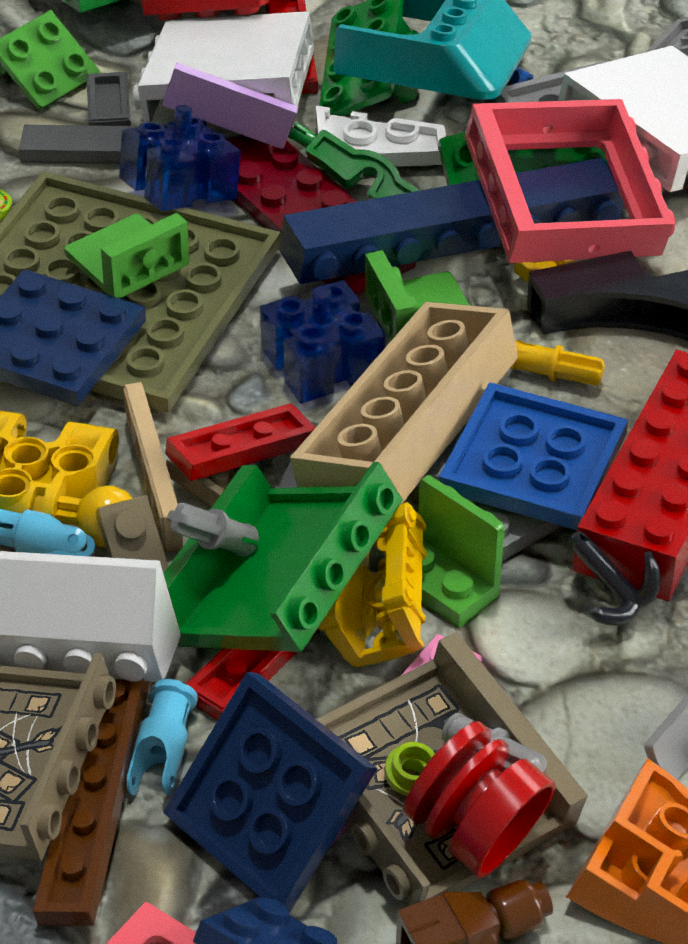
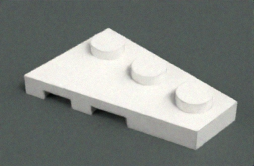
M316 106L317 135L321 130H326L355 149H365L381 154L391 161L395 167L442 165L438 142L441 138L446 137L444 125L393 118L387 123L367 120V113L352 111L349 118L330 115L329 107Z

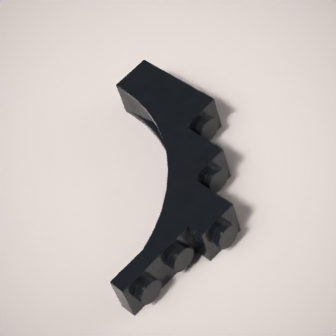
M631 250L529 272L527 308L543 335L573 329L625 328L665 334L688 341V270L650 278L646 267L640 266Z

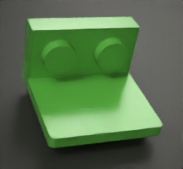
M52 10L0 38V73L4 77L10 75L38 110H43L87 84L86 74L100 73L98 67Z
M178 213L153 224H150L140 214H133L65 246V255L109 296L121 298L190 264L188 223Z
M383 250L365 254V298L389 342L392 341L425 302L470 306L449 271L402 281L398 267L390 265Z
M427 475L420 480L419 514L426 523V530L423 531V546L427 551V558L422 561L421 603L457 628H460L500 596L504 525L492 513L482 510L459 495L452 487L444 485L432 476Z

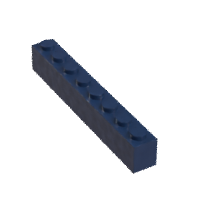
M603 158L516 173L534 224L620 219L624 202L611 169ZM480 180L283 215L279 251L299 284H305L365 272V254L383 250L390 265L394 267L503 245Z

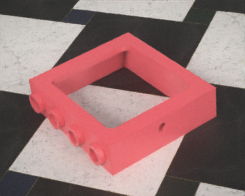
M622 99L479 103L472 105L464 137L509 263L592 259L630 250L635 257L662 256L668 238L673 235L675 230L674 214L666 206L662 196L661 183L658 178L654 177L649 165L648 152L645 147L641 146L636 134L635 121L633 117H629ZM600 148L607 159L630 219L534 224L507 150Z

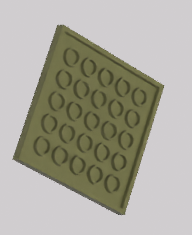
M42 171L0 223V296L24 269L108 295L66 257L65 246L133 214H140L150 224L156 223L175 213H178L187 221L190 264L119 298L145 306L146 322L91 389L92 392L124 400L123 388H125V385L142 382L149 408L169 413L279 250L281 232Z

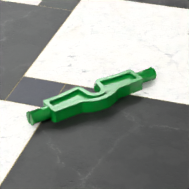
M296 122L294 128L291 127L288 138L306 148L308 160L325 170L344 187L352 188L366 176H375L376 179L367 192L368 200L420 191L400 178L394 164L379 153L365 149H355L326 130H321L316 135L299 122Z

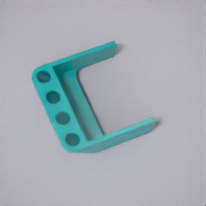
M404 0L402 17L431 21L422 33L402 35L341 24L336 29L334 72L339 75L467 98L493 99L502 93L530 46L531 32L505 0Z

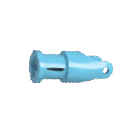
M0 509V545L15 548L16 552L91 556L95 551V542L91 536L85 534L80 528L63 525L51 514L33 510H25L23 513ZM87 543V549L85 551H81Z
M174 679L158 680L150 689L149 698L152 706L148 718L144 719L140 725L127 774V790L131 796L137 794L144 772L150 766L158 763H165L162 774L164 794L171 795L188 739V732L185 728L187 717L191 710L196 707L198 700L196 691L181 681Z

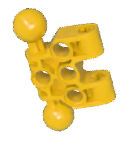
M0 410V509L23 513L25 510H33L51 514L62 524L78 526L85 534L93 538L96 546L102 549L106 548L96 515L97 508L133 499L128 492L114 485L106 486L118 455V430L69 421L55 441L44 442L35 437H26L27 421L24 414Z

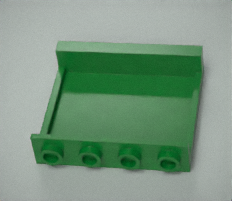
M373 462L357 486L272 488L257 465H242L211 509L222 510L229 519L254 526L258 531L259 540L255 541L243 537L242 541L257 547L251 555L241 557L221 548L208 550L200 546L197 540L191 538L187 540L163 573L181 634L177 647L302 652L403 501L380 462Z

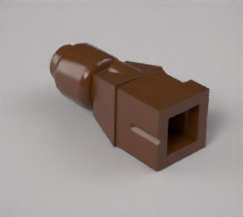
M523 879L488 891L485 898L482 892H442L441 895L397 910L396 944H497L498 936L503 940H508L540 928L544 917L553 914L552 900L546 886L542 882L530 884Z

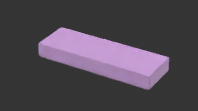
M177 62L162 103L164 107L281 149L285 146L298 106Z

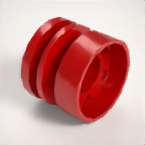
M480 721L471 722L459 730L433 755L412 786L402 810L404 816L413 824L419 825L426 822L424 830L433 840L443 837L458 826L448 850L456 860L478 878L488 876L517 849L543 815L556 789L555 782L527 759L518 760L501 772L509 753V746L502 739L490 742L492 738L491 731Z

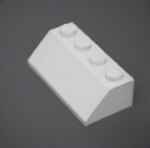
M0 551L1 666L85 674L96 652L103 654L109 675L114 679L139 681L144 678L145 681L151 682L165 679L181 634L160 561Z

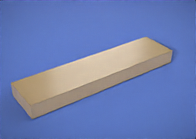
M142 382L126 384L125 388H123L126 422L162 547L166 553L178 551L183 547V537L170 529L171 521L167 519L169 511H175L178 503Z

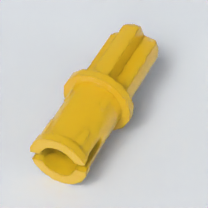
M522 340L515 341L518 358L510 367L512 370L518 369L549 376V380L552 382H556L558 378L596 386L603 379L605 364L602 358L564 351L563 345H557L554 349L525 343Z

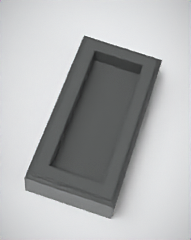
M127 72L86 74L89 125L131 126Z

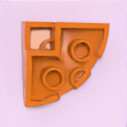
M647 758L592 849L566 898L595 915L633 933L665 944H688V789L667 771Z

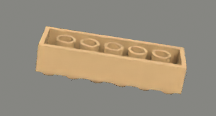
M425 302L292 454L290 460L297 487L357 486L373 462H380L402 497V504L470 419L489 382L498 384L517 360L518 354L509 309Z

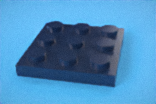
M24 269L0 296V381L79 406L146 322L145 306Z
M246 672L163 813L258 896L276 900L285 905L289 912H291L378 768L259 673Z

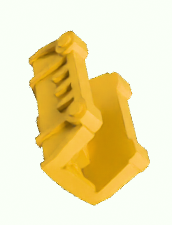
M408 502L399 505L372 546H377L385 555V558L378 562V571L373 574L368 569V552L318 627L319 630L328 636L343 658L353 667L385 662L424 648V642L421 640V624L425 623L426 616L421 610L422 561L427 558V551L423 546V531L426 530V523ZM376 626L383 631L375 637L373 647L365 649V641ZM395 630L398 631L402 640L396 635V633L394 632Z

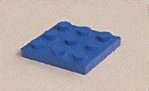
M489 382L444 465L438 481L452 487L459 495L466 499L577 530V526L614 462L626 437L628 419Z

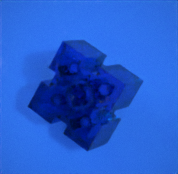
M178 105L175 107L174 122L167 123V128L157 122H143L137 128L122 130L119 178L135 191L145 190L144 198L160 211L191 207L192 201L203 200L206 204L237 199L241 150L228 142L223 135L214 133L212 129L203 124L201 119L192 117V108L190 106Z
M345 280L312 289L311 298L304 301L293 295L260 306L261 348L276 370L284 368V382L300 404L333 394L334 384L347 381L350 387H352L385 349V333L369 312H360V300Z

